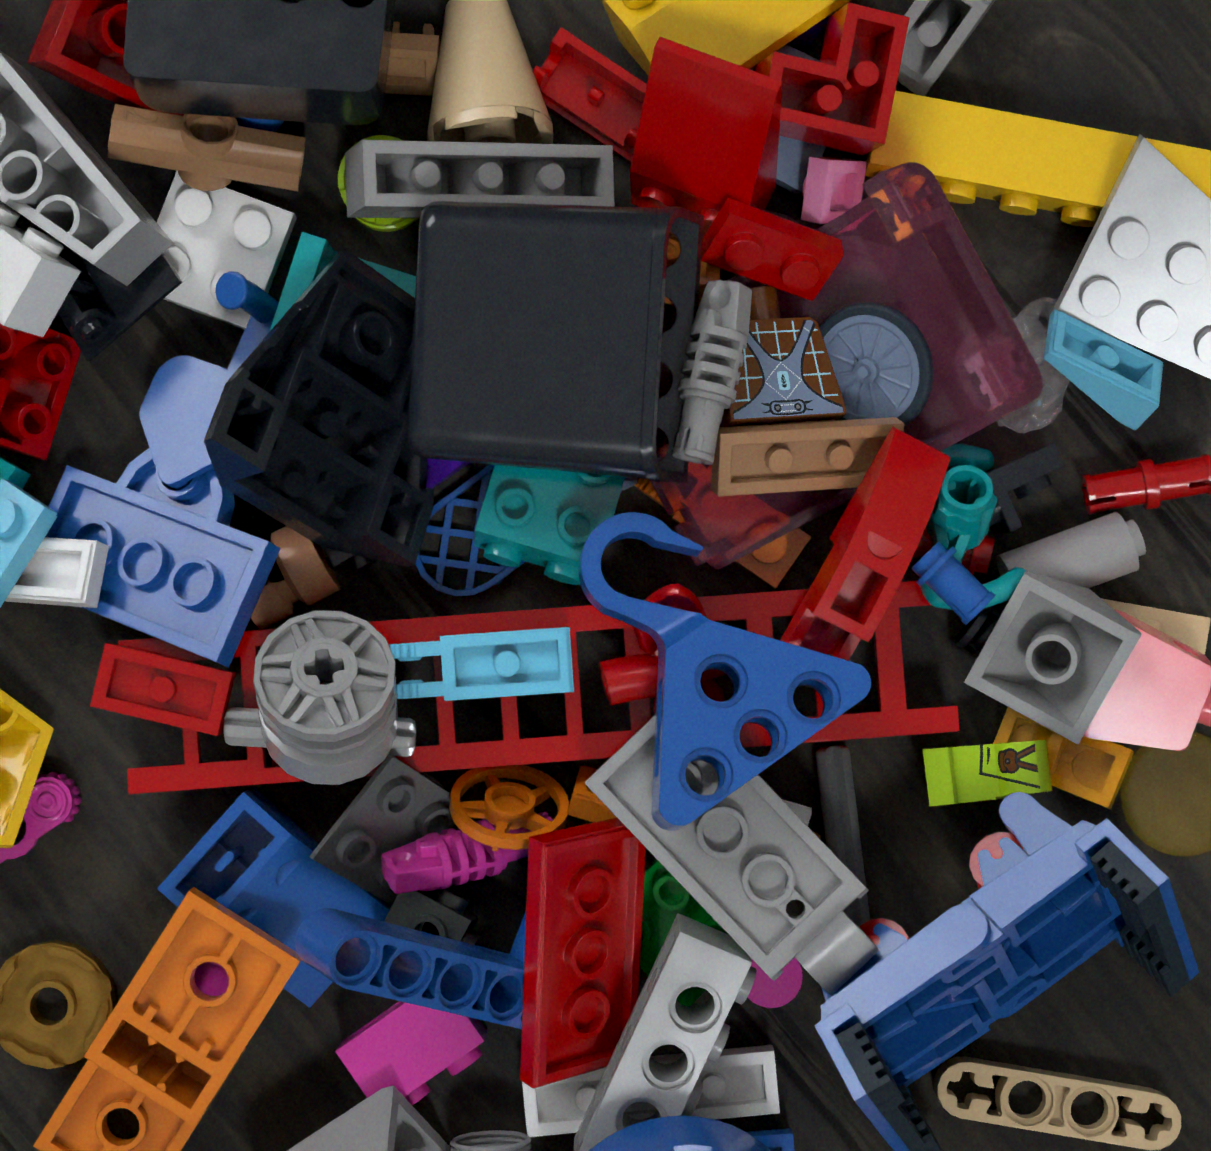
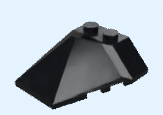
M346 249L338 252L225 383L204 438V444L219 485L321 547L406 567L415 565L434 503V489L426 488L427 458L415 455L408 443L415 298Z

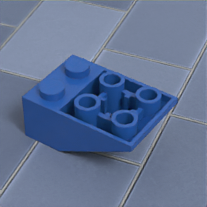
M256 787L244 791L157 888L173 904L179 907L188 891L195 887L294 951H296L295 939L297 930L303 920L314 911L322 908H333L384 922L391 909L377 896L312 860L309 856L319 844ZM301 960L283 989L308 1007H311L333 981Z

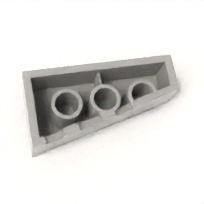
M0 50V201L26 217L94 266L128 286L173 244L172 240L31 73Z

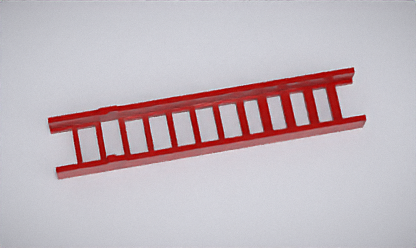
M917 581L900 583L873 634L879 711L842 714L803 743L960 731L958 706L956 705L907 709L899 608L931 605L922 594L920 586L916 583ZM809 589L697 598L704 608L707 619L715 622L745 619L746 631L773 638L772 617L794 616ZM593 605L369 622L386 638L389 646L390 644L440 641V636L570 627L574 692L564 693L567 735L520 738L517 696L500 697L504 740L456 743L453 700L444 701V696H437L440 744L415 746L413 755L408 757L394 756L418 772L610 758L651 719L650 698L630 701L631 730L583 734L576 632L623 629L625 656L646 654L639 647L632 625L602 614ZM275 629L245 631L233 657H240L244 708L259 709L253 683L255 657L258 654V647H262L267 636ZM157 638L118 641V645L194 663L197 660H209ZM441 655L433 656L435 681H443ZM815 689L816 716H808V718H819L823 711L822 698ZM747 723L742 726L740 742L743 748L771 746V739L765 728L755 723ZM182 728L185 764L127 769L129 794L303 781L287 774L274 760H272V765H266L264 747L246 746L247 759L202 762L200 732ZM381 762L377 767L370 771L366 776H373L383 762Z

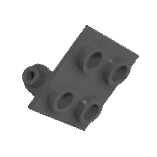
M389 754L309 857L393 905L398 894L393 892L382 875L381 854L412 843L424 837L425 834L437 832L440 835L442 830L453 828L456 824L451 817L449 809L451 793L445 790V786L428 772H424L422 775Z

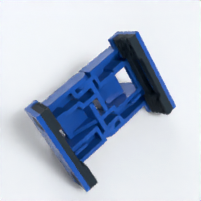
M1023 792L1011 793L1003 799L999 808L1000 818L1011 833L997 832L985 836L975 845L970 855L969 867L979 889L969 895V898L962 901V904L948 909L910 939L904 929L892 920L883 918L873 919L858 926L879 948V951L832 996L821 987L825 1003L820 1006L821 1021L814 1026L854 1101L893 1151H943L926 1122L927 1120L920 1111L917 1102L912 1097L913 1095L908 1085L991 1030L989 1028L991 1023L999 1018H1006L1016 1013L1111 941L1115 940L1121 947L1125 946L1127 953L1132 958L1135 957L1136 962L1141 967H1145L1147 974L1151 978L1154 976L1156 983L1160 987L1164 985L1166 993L1170 997L1176 994L1199 973L1169 878L1107 818L1098 825L1082 820L1072 827L1041 806L1029 794Z

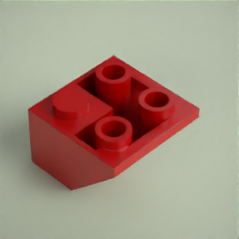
M0 324V448L37 459L47 460L81 353L80 348L72 337L49 328L44 337H40Z

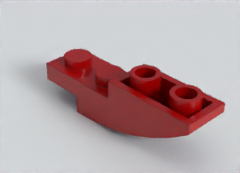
M892 426L829 539L834 543V546L780 641L849 661L861 639L869 643L918 547L940 492L950 462V456Z

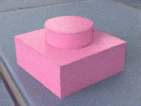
M809 157L807 176L805 177L802 189L804 199L801 220L818 224H858L867 162L848 158Z

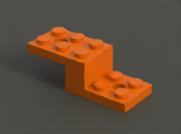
M195 887L191 888L85 1053L84 1057L88 1059L33 1147L40 1151H181L246 1050L249 1041L299 965L301 959L296 951ZM204 962H215L221 965L229 977L227 991L217 996H210L200 991L194 979L196 967ZM116 1108H125L132 1111L139 1121L138 1135L131 1139H121L113 1135L107 1125L109 1111Z

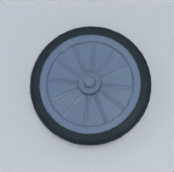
M874 302L851 304L829 316L819 328L846 407V415L839 420L896 417L904 423V427L907 426L925 407L931 394L934 379L932 354L920 329L899 310Z

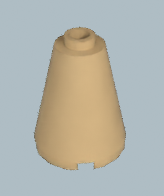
M449 0L446 4L427 141L541 144L544 142V144H553V124L507 0Z

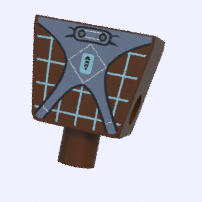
M771 286L750 288L752 290L749 337L746 349L742 350V354L745 355L743 365L738 368V372L741 375L739 384L734 387V390L737 391L735 403H731L730 408L724 409L719 427L841 419L846 415V407L818 322L811 317L781 318L776 288Z

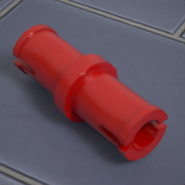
M1203 454L1200 457L1154 464L1152 459L1138 461L1136 468L1095 475H1082V486L1086 487V489H1082L1087 513L1092 515L1100 511L1142 504L1145 510L1159 508L1161 501L1201 494L1210 495L1211 457L1209 454Z

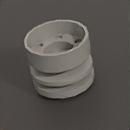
M315 610L288 619L270 633L255 657L253 683L256 692V702L259 707L261 733L270 757L287 774L311 784L340 785L366 776L386 759L397 737L396 667L386 638L368 621L343 611ZM332 681V683L327 685L320 684L319 682Z

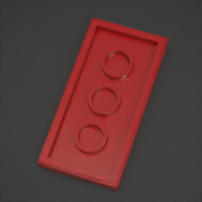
M618 818L529 836L520 1080L533 1089L605 1068L639 997L646 847Z

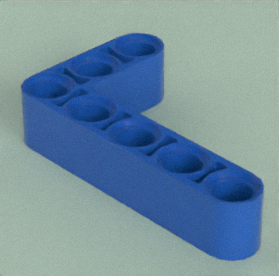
M322 908L312 912L303 920L297 930L295 947L300 959L345 989L522 1029L526 912L509 954L333 908Z

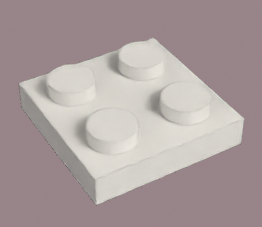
M176 171L157 224L173 242L163 253L180 277L182 283L168 294L164 300L245 330L251 316L241 308L230 310L220 305L215 293L218 279L229 271L239 272L247 280L269 293L296 222V215L226 187L215 191H201L192 188L182 181L178 171Z

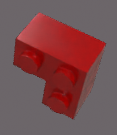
M848 2L828 18L820 62L773 51L755 67V72L783 81L779 136L860 155H865L884 145L910 17Z

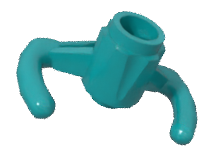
M939 443L930 445L950 456L948 466L953 468L945 474L940 492L926 525V530L930 535L932 547L938 541L947 550L953 546L957 550L953 556L962 563L966 551L979 546L987 535L996 507L997 497L993 494L992 480L984 472L994 465V456L987 449L967 444ZM1015 567L996 580L982 584L989 592L992 591L996 595L983 609L1009 600L1027 570ZM926 583L920 587L925 599L932 606L952 610Z

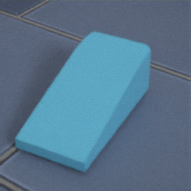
M1053 310L1049 317L1044 359L1118 422L1132 430H1137L1159 407L1163 362L1061 311Z

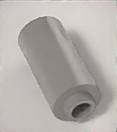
M1113 512L999 554L996 557L1000 577L1015 567H1021L1028 572L1091 588L1138 571L1139 556L1146 554V547L1136 522L1133 519L1124 521L1118 512Z

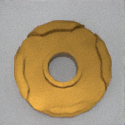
M59 940L32 944L6 960L0 969V1044L2 1048L23 1064L45 1069L63 1067L84 1058L85 1053L117 1005L113 979L102 961L81 945ZM51 987L58 989L66 997L68 1010L62 1020H47L37 1010V996L43 988Z

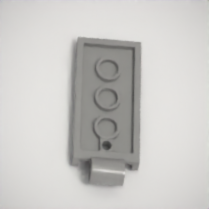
M655 714L585 781V784L773 981L783 973V968L796 957L805 970L832 996L879 951V948L844 912L856 898H862L869 890L759 775L752 778L685 827L676 831L660 828L654 822L651 815ZM693 761L688 764L685 776L689 787L700 795L714 794L718 786V775L715 769L704 761ZM797 899L802 901L804 909L801 914L791 916L786 912V906L791 900Z

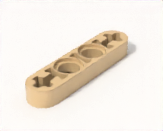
M953 1057L944 1061L937 1069L933 1079L934 1093L939 1103L951 1115L961 1119L1145 1150H1161L1170 1146L1178 1137L1181 1129V1114L1176 1104L1161 1091L1150 1087L971 1057ZM962 1072H969L970 1079L976 1085L994 1089L992 1076H1001L995 1088L997 1109H988L992 1101L987 1095L967 1093L965 1102L957 1103L956 1095L953 1091L947 1089L949 1081H960ZM1022 1081H1032L1037 1083L1042 1091L1040 1106L1035 1112L1020 1115L1013 1112L1009 1106L1008 1098L1011 1089ZM1087 1091L1100 1094L1104 1101L1102 1117L1091 1125L1076 1123L1071 1115L1073 1100L1079 1094ZM1124 1096L1121 1106L1127 1111L1136 1113H1147L1150 1103H1154L1155 1110L1164 1116L1163 1124H1153L1150 1128V1133L1145 1134L1144 1128L1138 1122L1119 1117L1117 1097ZM1119 1119L1120 1130L1114 1131L1113 1129Z

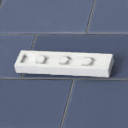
M773 1045L723 1049L717 1061L714 1062L707 1059L698 1078L699 1081L703 1082L702 1093L691 1116L715 1120L780 1113ZM684 1053L651 1057L659 1063L670 1064L679 1060ZM606 1067L534 1089L522 1082L527 1137L577 1133ZM636 1102L630 1105L625 1110V1113L631 1118L643 1120L654 1115L657 1108L647 1102Z

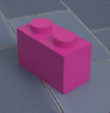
M398 1001L342 1040L335 1052L367 1098L382 1088L394 1085L407 1101L414 1105L430 1092L431 1089L426 1083L428 1080L445 1068L451 1076H454L481 1057L483 1053L478 1045L485 1041L487 1029L479 1019Z

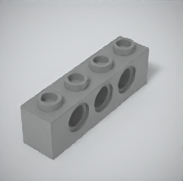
M361 140L345 153L347 217L420 218L425 206L436 201L615 206L613 145Z
M677 913L592 1097L581 1125L574 1136V1151H589L613 1133L642 1121L666 1116H691L703 1089V1082L698 1080L707 1059L715 1062L721 1055L730 1030V1026L724 1022L734 1002L741 1005L745 1002L756 977L757 970L751 966V957L730 935ZM690 987H700L711 994L708 1001L699 1007H686L677 1001L679 994ZM662 1045H675L684 1052L679 1060L670 1064L659 1063L650 1056L656 1048ZM636 1102H647L657 1108L654 1115L643 1120L631 1118L625 1113V1110Z

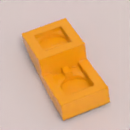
M1010 707L1007 708L993 744L1046 740L1052 786L1111 810L1134 754L1133 750L1111 741L1097 740L1085 736L1082 737L1077 745Z

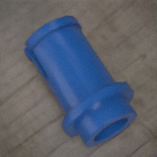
M938 541L911 569L920 577L916 583L920 587L926 583L967 625L996 595L992 591L989 592L953 556L957 551L953 546L947 550Z

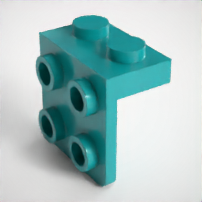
M495 465L475 528L474 546L485 549L483 556L492 562L509 567H519L521 560L546 567L544 575L553 580L571 585H580L578 565L584 544L591 532L600 523L614 516L625 477Z

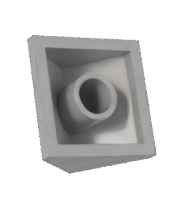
M1025 571L964 683L1078 745L1142 633L1089 588Z

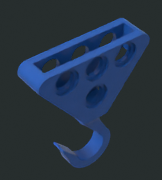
M637 512L621 513L604 520L587 538L579 559V581L585 596L598 611L648 633L656 642L658 648V677L651 815L654 822L660 828L676 831L697 819L863 700L870 691L871 678L866 668L861 664L707 619L701 613L652 603L616 592L607 584L603 577L601 557L604 550L618 540L626 538L638 539L654 548L698 557L703 550V546L672 531L656 517ZM719 670L729 677L733 687L730 700L718 702L704 694L700 683L701 675L704 671ZM808 686L820 694L823 701V711L819 718H808L798 712L793 701L796 687ZM744 724H758L769 733L771 747L767 756H753L742 747L740 730ZM704 761L715 769L718 775V786L714 794L700 795L689 787L685 774L690 762Z

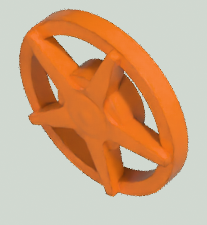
M526 765L473 768L464 773L452 787L449 809L454 823L464 834L475 841L491 846L492 851H498L499 848L519 850L529 849V836L564 829L568 819L569 800L563 787L548 774ZM498 778L517 779L536 785L538 788L530 790L519 783L500 782ZM485 781L488 789L485 793L484 801L460 802L461 797L470 787ZM552 797L558 808V814L552 822L534 812L536 806ZM471 818L487 819V821L496 826L495 831L476 823ZM522 827L532 831L527 833H508L510 829Z

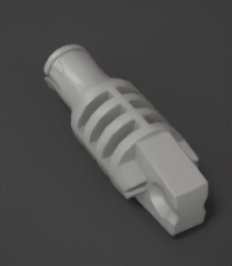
M713 280L708 281L691 326L690 337L692 342L687 344L686 355L688 360L684 361L682 373L685 376L684 379H680L678 386L680 398L684 400L679 432L677 433L675 447L672 452V456L698 464H701L702 461L706 465H712L714 462L719 426L724 409L730 408L731 403H735L737 391L734 390V387L739 384L741 375L738 372V368L743 365L745 355L742 354V350L746 349L749 337L752 290L739 282Z

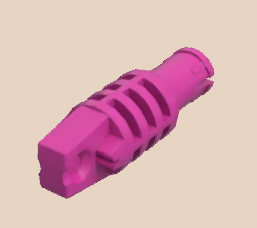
M547 812L538 813L547 820L553 821L551 817H548ZM487 819L475 821L495 831L496 826L487 821ZM522 827L510 829L508 833H527L532 831ZM448 828L442 830L440 835L437 832L425 834L424 837L412 843L382 853V875L395 894L418 890L422 892L450 888L452 883L454 885H461L467 883L469 879L476 881L483 879L485 875H498L507 867V863L528 857V849L511 850L499 848L498 851H492L491 846L475 841L464 834L459 828L457 830L455 828Z

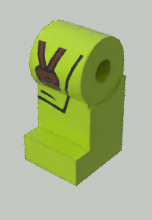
M1046 740L923 749L930 807L1002 799L1016 792L1031 794L1052 791Z

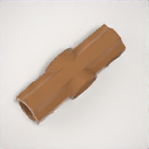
M115 104L108 140V158L176 170L184 183L201 191L223 189L234 180L298 192L306 138L238 126L235 117L192 114L180 116Z

